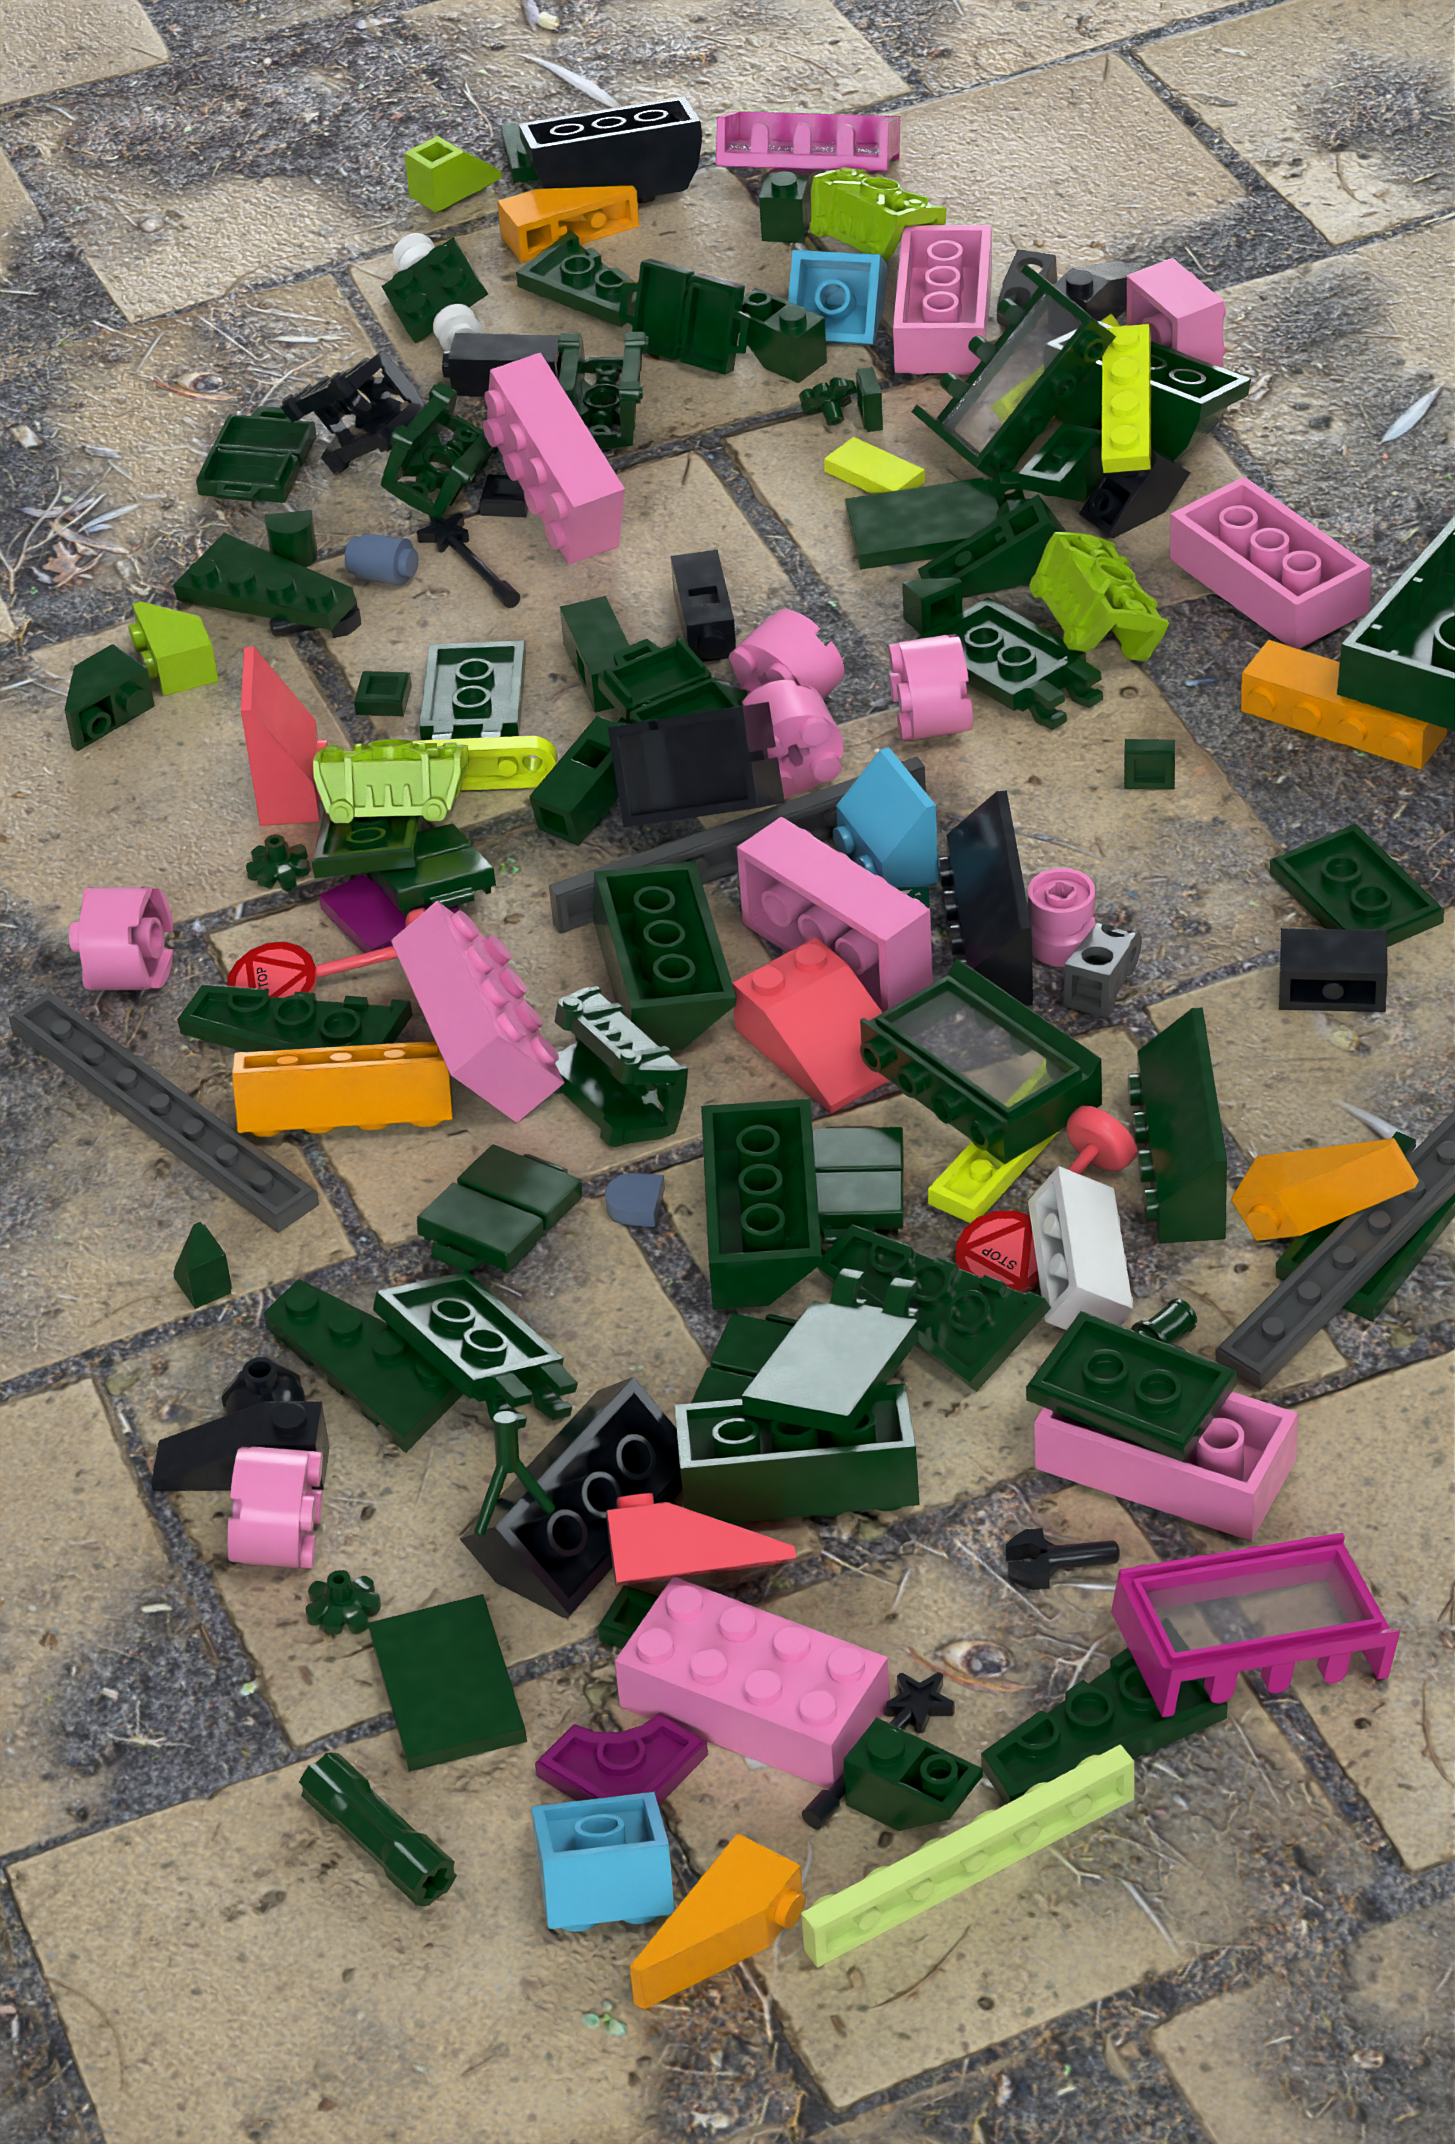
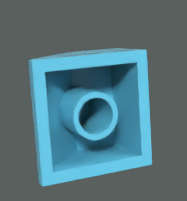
M792 250L788 302L825 317L826 342L874 345L884 310L888 265L883 257L878 254Z
M889 747L882 749L836 805L837 827L833 829V839L838 852L844 853L853 862L874 875L881 876L895 888L928 887L939 883L936 805Z
M655 1792L531 1806L541 1892L548 1929L562 1928L566 1931L578 1932L588 1930L594 1927L596 1923L620 1920L632 1924H644L654 1921L661 1915H669L674 1912L669 1843Z

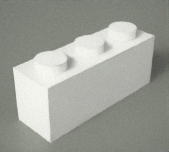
M1058 1166L1028 1200L1041 1296L1046 1298L1051 1306V1309L1044 1316L1045 1322L1067 1330L1080 1311H1083L1114 1324L1122 1325L1129 1318L1133 1310V1297L1130 1291L1126 1266L1127 1259L1124 1254L1120 1216L1117 1211L1114 1188Z

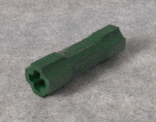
M325 1753L318 1761L308 1765L299 1781L302 1785L301 1796L329 1823L338 1825L384 1869L387 1878L415 1905L430 1906L436 1898L448 1892L457 1876L454 1873L455 1861L426 1834L417 1832L371 1789L368 1780L339 1753Z

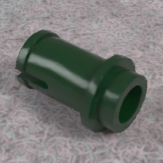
M1175 1298L1148 1321L1140 1320L1132 1325L1130 1330L1167 1344H1174L1186 1333L1196 1328L1195 1324L1198 1322L1195 1311L1186 1301Z

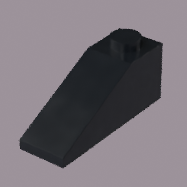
M1121 261L1072 267L1054 286L1095 320L1101 321L1110 314L1117 319L1127 310V275L1140 271L1142 268ZM1056 302L1050 307L1049 335L1062 338L1076 331L1081 325L1078 320Z
M322 1401L262 1402L159 1440L151 1482L152 1490L231 1491L238 1449L241 1447H265L322 1452L323 1461L320 1486H312V1489L324 1491L330 1446Z

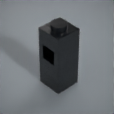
M455 333L450 351H444L443 377L450 378L451 388L457 391L458 396L485 397V392L489 390L491 369L541 352L559 381L562 356L560 351H558V338L561 335Z
M718 550L670 556L673 593L684 642L702 662L729 658L730 653L736 648L735 624Z

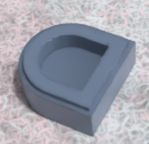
M626 1173L611 1180L605 1189L608 1215L614 1221L621 1224L655 1227L665 1191L664 1175Z

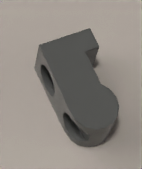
M1017 249L1002 283L1003 287L999 295L997 307L1002 300L1009 298L1023 308L1039 286L1020 272L1026 264L1040 266L1042 270L1039 274L1054 285L1057 282L1056 255ZM997 312V323L1009 326L1010 323Z
M1101 922L1094 925L1065 963L1063 1007L1108 1018L1115 1007V995L1127 979V976L1133 973L1138 962L1142 944L1140 932L1116 929L1109 924Z

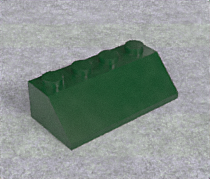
M696 861L594 871L593 921L615 1002L623 1006L626 1017L659 1047L667 1046L670 1051L683 1050L736 1006V994Z
M1203 1007L1191 1008L1137 1051V1073L1128 1074L1130 1106H1140V1111H1133L1135 1144L1145 1143V1149L1138 1150L1140 1182H1150L1151 1188L1144 1189L1146 1222L1156 1221L1159 1244L1226 1239L1227 1156Z
M810 1098L701 1106L708 1259L713 1310L769 1306L822 1264Z
M905 1383L885 1385L850 1435L744 1415L742 1399L674 1405L683 1502L686 1509L727 1523L758 1520L778 1522L785 1518L811 1515L833 1517L844 1512L874 1509L894 1511L905 1506L920 1505L916 1444Z

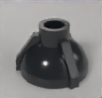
M256 1357L249 1360L244 1365L243 1370L224 1389L221 1397L223 1407H226L227 1415L262 1402L306 1401L300 1375L267 1357Z

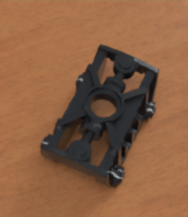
M379 351L371 359L366 357L348 370L337 372L331 377L327 375L315 385L309 384L300 392L288 395L282 400L280 408L292 423L314 411L330 433L336 435L321 456V459L334 474L336 472H343L349 466L351 460L373 450L379 449L381 453L384 451L389 452L392 449L390 437L396 427L399 428L401 425L407 426L424 406V402L400 368L383 351ZM381 368V373L384 377L375 378L373 375ZM358 390H359L360 392H362V393L370 400V402H369L368 400H366V399L358 392ZM391 394L400 395L404 402L402 403L389 396ZM344 415H355V425L347 428L341 419Z

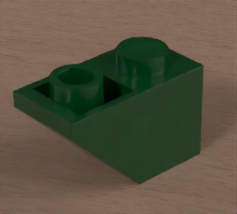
M754 288L744 296L742 312L748 313L751 317L747 345L765 369L799 384L827 363L825 317L758 288Z
M114 644L109 645L74 666L64 710L71 745L77 751L155 706L148 668Z
M876 1717L843 1759L846 1805L897 1831L951 1819L983 1777V1768Z

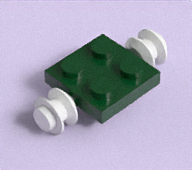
M420 233L410 234L399 240L393 250V261L399 268V272L381 287L415 344L434 332L443 349L450 351L455 333H482L481 325L469 307L487 296L488 292L455 238L453 237L443 245L434 247L432 240L428 236Z

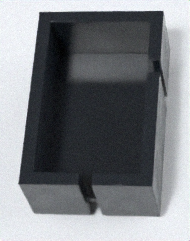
M769 702L607 727L624 828L755 809L785 802L778 757L768 758L767 749L776 747Z

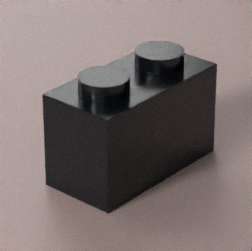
M1281 928L1279 1010L1386 1012L1388 976L1387 930Z

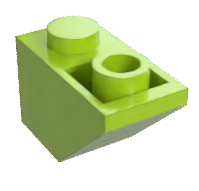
M435 136L404 153L409 197L435 213L451 207L452 204L473 193L480 192L486 186L502 179L500 170L439 136Z
M142 601L132 604L135 623L129 624L128 630L135 652H140L142 665L148 668L150 680L156 679L163 696L219 682L212 642L200 616Z

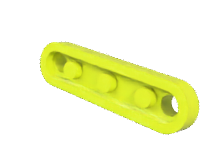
M539 736L413 741V743H437V748L447 742H456L457 745H468L469 763L461 791L536 788L557 764L558 759L554 745ZM533 755L537 756L538 758H530L528 756Z

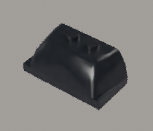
M686 97L519 124L521 142L534 166L543 189L634 186L637 190V202L642 204L653 201L657 195L681 192L688 189L699 166L702 144L701 121Z

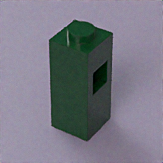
M603 596L560 606L563 645L594 712L597 713L615 708L599 690L598 674L604 672L605 668L609 667L611 669L616 667L613 652L630 645L607 597Z
M597 715L532 792L529 798L539 830L579 846L616 802L619 796L607 727L625 725V723H615Z

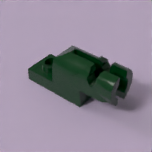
M1096 419L1088 427L1063 423L1018 473L1020 489L1041 493L1045 496H1055L1084 502L1105 474L1103 473L1102 430H1099L1102 427V419Z

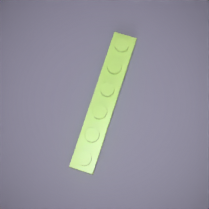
M1121 1745L1101 1755L1089 1756L1081 1761L1075 1769L1048 1783L1042 1782L1034 1785L1018 1799L997 1810H988L979 1814L970 1824L943 1838H934L926 1842L917 1852L890 1866L876 1868L864 1880L837 1894L821 1897L809 1909L801 1912L804 1951L818 1968L1134 1800V1760Z

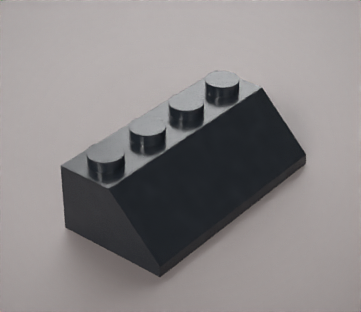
M1007 790L996 791L946 835L947 856H938L939 880L941 887L950 886V890L943 891L946 921H956V924L949 925L952 956L961 955L962 959L959 960L1025 1006H1033L1032 926ZM970 1006V1011H974L972 1006Z
M635 1377L598 1390L526 1467L555 1505V1511L552 1514L545 1513L517 1477L499 1496L485 1535L477 1537L474 1534L476 1521L460 1540L497 1584L563 1618L570 1616L613 1568L606 1514L607 1510L617 1509V1498L653 1493L654 1504L671 1503L682 1491L677 1428Z

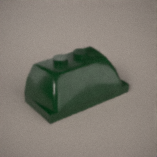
M1098 321V322H1099L1101 325H1103L1105 328H1106V327H1113V326H1110V325H1108V324H1105V323H1102V322ZM1075 331L1047 344L1044 360L1045 370ZM1151 341V446L1163 452L1174 461L1183 457L1219 423L1228 406L1249 395L1251 379ZM1102 357L1093 365L1079 383L1075 392L1055 414L1056 419L1060 422L1088 427L1096 419H1102Z

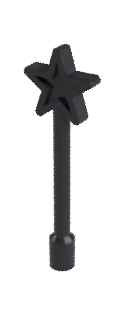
M459 513L447 519L429 516L430 526L417 530L418 542L436 543L440 553L444 552L450 545L493 589L494 596L505 607L513 608L519 603L520 594L506 580H500L464 544L469 542V533L467 529L463 528L465 525L463 514Z
M937 1672L922 1682H918L904 1673L897 1675V1686L901 1694L886 1703V1714L888 1716H895L890 1724L904 1730L913 1721L917 1732L923 1733L930 1716H953L955 1714L954 1701L940 1694L943 1687V1674ZM844 1773L828 1790H821L802 1811V1817L809 1826L820 1829L839 1809V1801L845 1795Z

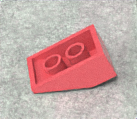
M254 646L244 647L241 716L260 826L319 822L320 801L322 800L313 777V760L318 750L328 746L327 739L319 740L314 717Z
M817 937L732 983L736 994V1006L734 1007L735 1029L831 1114L890 1081L879 1072L870 1070L862 1061L860 1054V1019L866 1018L870 1021L882 1014V1011L850 966Z
M653 1493L617 1498V1509L607 1510L606 1514L615 1587L669 1580L673 1576L684 1578L791 1563L796 1558L794 1545L668 1502L654 1504Z

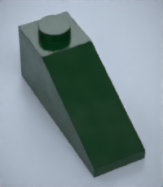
M773 168L766 173L759 195L762 241L805 243L811 222V187L813 177L826 172V170Z
M1039 494L920 567L918 572L921 579L959 578L962 581V598L1029 585L1032 577L1036 574L1046 545L1054 532H1066V530Z

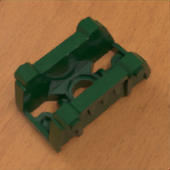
M646 332L625 333L624 357H589L586 360L581 333H561L560 338H558V351H560L562 356L559 383L586 426L591 425L589 432L600 449L633 446L636 404H641V399L644 397L643 386L640 383V371L642 368V354H646V350L649 349V337H646ZM585 373L596 375L597 381L594 386H591L584 380ZM621 374L620 384L617 385L616 382L619 380V375ZM605 403L611 404V405H607V406H596V405H598V404H605ZM616 423L620 426L621 434L611 432L610 429L613 424Z
M442 382L433 385L429 392V402L407 426L401 425L399 428L396 427L390 437L392 449L380 485L406 504L439 519L443 516L448 505L452 506L461 490L474 482L477 476L476 472L483 470L493 453L496 454L499 450L497 446H490L482 429L459 416H453L458 394L457 391ZM447 427L454 432L453 438L445 444H441L439 434ZM430 462L441 463L447 466L450 471L437 469ZM401 477H416V482H410L406 485L399 481ZM436 489H440V492L435 502L433 503L432 499L428 497V494L434 492Z
M598 986L582 988L566 997L560 998L557 1003L554 1022L563 1030L571 1031L576 1036L575 1040L577 1043L558 1053L559 1060L555 1064L564 1084L553 1093L564 1094L601 1129L600 1138L608 1146L620 1147L624 1144L657 1140L675 1134L686 1096L688 1068L685 1065H679L670 1057V1049L667 1046L659 1047L626 1017L623 1006L619 1003L611 1004L603 997ZM659 1102L664 1107L663 1112L660 1110Z

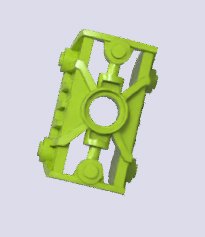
M843 167L813 177L810 230L812 234L820 238L831 236L862 251L863 254H878L885 261H888L891 255H894L898 242H901L904 226L945 225L947 208L928 203L929 198L925 195L900 189L901 186L898 182L884 178V176L876 175V177H872L866 174L864 169Z
M1054 532L1046 545L1036 574L1031 579L1029 590L1034 598H1040L1045 601L1064 630L1063 642L1067 648L1089 652L1112 629L1122 644L1121 651L1126 659L1147 661L1164 637L1169 622L1157 612L1158 603L1156 599H1153L1143 591L1135 580L1134 572L1127 566L1129 560L1122 555L1120 557L1115 550L1116 544L1109 540L1091 534Z
M384 739L372 741L368 744L353 745V750H344V748H339L337 745H328L318 750L314 757L313 777L325 811L329 813L330 819L334 823H350L354 817L423 815L427 821H442L448 814V810H451L456 798L460 795L469 763L468 745H457L456 742H447L437 748V743H413V741L407 739Z

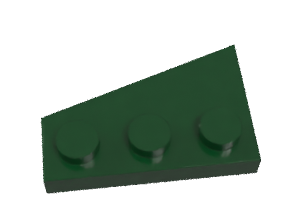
M571 230L516 272L517 286L519 288L619 327L627 323L618 317L622 282L634 280L619 268L607 267L601 262V254L592 247L587 250L579 244V237ZM633 290V298H632V306H631V314H630V315H633V316H634L635 302H636V295H637V291H634V290Z

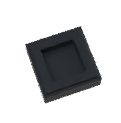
M487 475L479 502L481 516L526 518L529 509L524 498V490L518 480L512 481L508 475Z

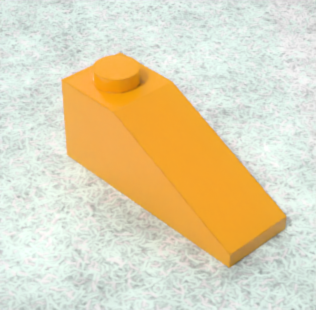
M634 186L535 189L497 201L501 238L521 263L534 259L570 230L579 237V244L581 245L639 227L637 190Z
M1395 1138L1257 1156L1231 1197V1201L1254 1239L1260 1241L1304 1235L1414 1189L1419 1180Z
M737 1833L629 1966L634 2004L645 2010L768 1948L783 1928L790 1929L796 1924L801 1916V1912H803L806 1898L802 1891L801 1865Z

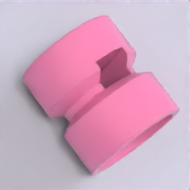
M1070 868L1050 869L1035 876L1028 885V910L1032 926V955L1034 958L1046 965L1065 967L1067 960L1094 927L1095 885L1090 877L1081 871Z

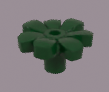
M836 377L830 380L829 385L827 382L814 386L813 389H804L799 394V399L805 413L809 414L816 410H821L824 413L827 425L833 426L844 421L841 407H845L852 402L850 395L855 394L857 389L853 380Z
M278 834L268 836L264 841L265 846L258 845L251 851L253 861L246 864L248 879L252 881L257 880L259 886L266 888L273 887L278 880L281 888L284 890L297 886L296 876H306L311 871L310 863L307 860L306 847L302 844L289 847L284 837Z
M337 1570L329 1574L327 1583L314 1581L308 1589L309 1598L312 1603L308 1604L305 1608L308 1622L314 1626L323 1624V1631L334 1635L342 1632L344 1624H347L352 1634L364 1632L369 1628L367 1615L376 1614L381 1608L380 1595L374 1593L373 1580L367 1576H361L351 1582L350 1575L346 1570Z

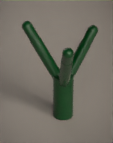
M502 1411L496 1413L493 1417L496 1467L474 1529V1534L477 1537H482L486 1533L507 1473H515L545 1513L552 1514L555 1511V1505L519 1459L517 1415L514 1412Z

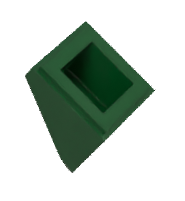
M959 578L910 580L902 584L903 618L920 635L963 612L962 581Z
M198 1222L192 1226L173 1272L175 1281L194 1309L231 1294L232 1289L225 1252L206 1225Z

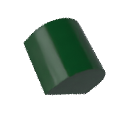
M312 510L265 514L270 552L303 567L313 564L317 558V542Z

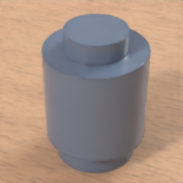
M364 533L360 537H352L346 547V569L349 573L355 574L360 580L402 586L407 583L410 577L415 575L418 568V553L413 548L412 542L406 538Z

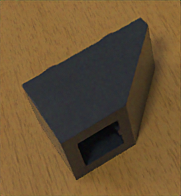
M1151 446V470L1105 473L1079 512V515L1114 539L1165 513L1191 472L1163 452Z

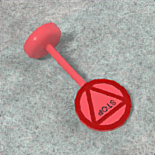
M420 908L410 911L406 917V927L426 909ZM288 942L266 943L249 950L236 961L228 975L227 986L267 989L269 997L285 998L294 995L295 992L313 993L317 984V978L396 959L398 956L394 947L390 946L315 965L311 954L299 945Z
M1080 1106L1070 1115L1066 1125V1132L1069 1141L1079 1155L1067 1170L1081 1175L1086 1167L1092 1163L1094 1166L1107 1171H1120L1129 1166L1135 1159L1137 1154L1135 1140L1117 1119L1093 1106ZM994 1211L977 1217L963 1229L956 1242L955 1262L959 1269L982 1278L984 1275L1003 1281L1007 1287L1022 1293L1033 1290L1040 1282L1030 1215L1018 1211Z

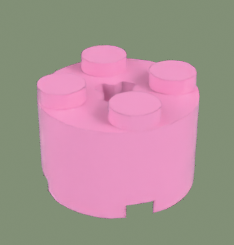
M789 609L778 610L774 615L766 618L729 655L733 672L741 686L740 689L747 690L748 695L760 686L773 681L794 680L797 686L808 689L809 686L815 688L824 700L843 679L844 664L839 651L832 641L825 647L815 635L820 628L806 616Z
M956 634L941 635L888 644L889 661L892 673L888 674L892 701H899L901 712L897 713L901 741L944 736L972 730L971 698H967L966 682H969L959 637H956Z
M778 680L760 686L742 701L744 706L769 702L776 747L767 749L768 758L778 757L784 799L794 794L806 792L822 782H829L839 775L842 769L840 762L843 753L842 735L823 698L815 688L809 686L808 689L797 686L794 680Z
M147 886L85 888L82 897L80 920L72 922L69 928V944L72 952L80 953L82 981L86 990H149L164 986L169 977L173 961V949H164V932H173V920L168 900L162 890Z
M241 1447L238 1449L230 1499H233L232 1518H228L227 1545L230 1562L313 1569L316 1534L307 1533L313 1530L314 1524L320 1525L323 1490L312 1489V1486H320L323 1461L322 1452L265 1447Z

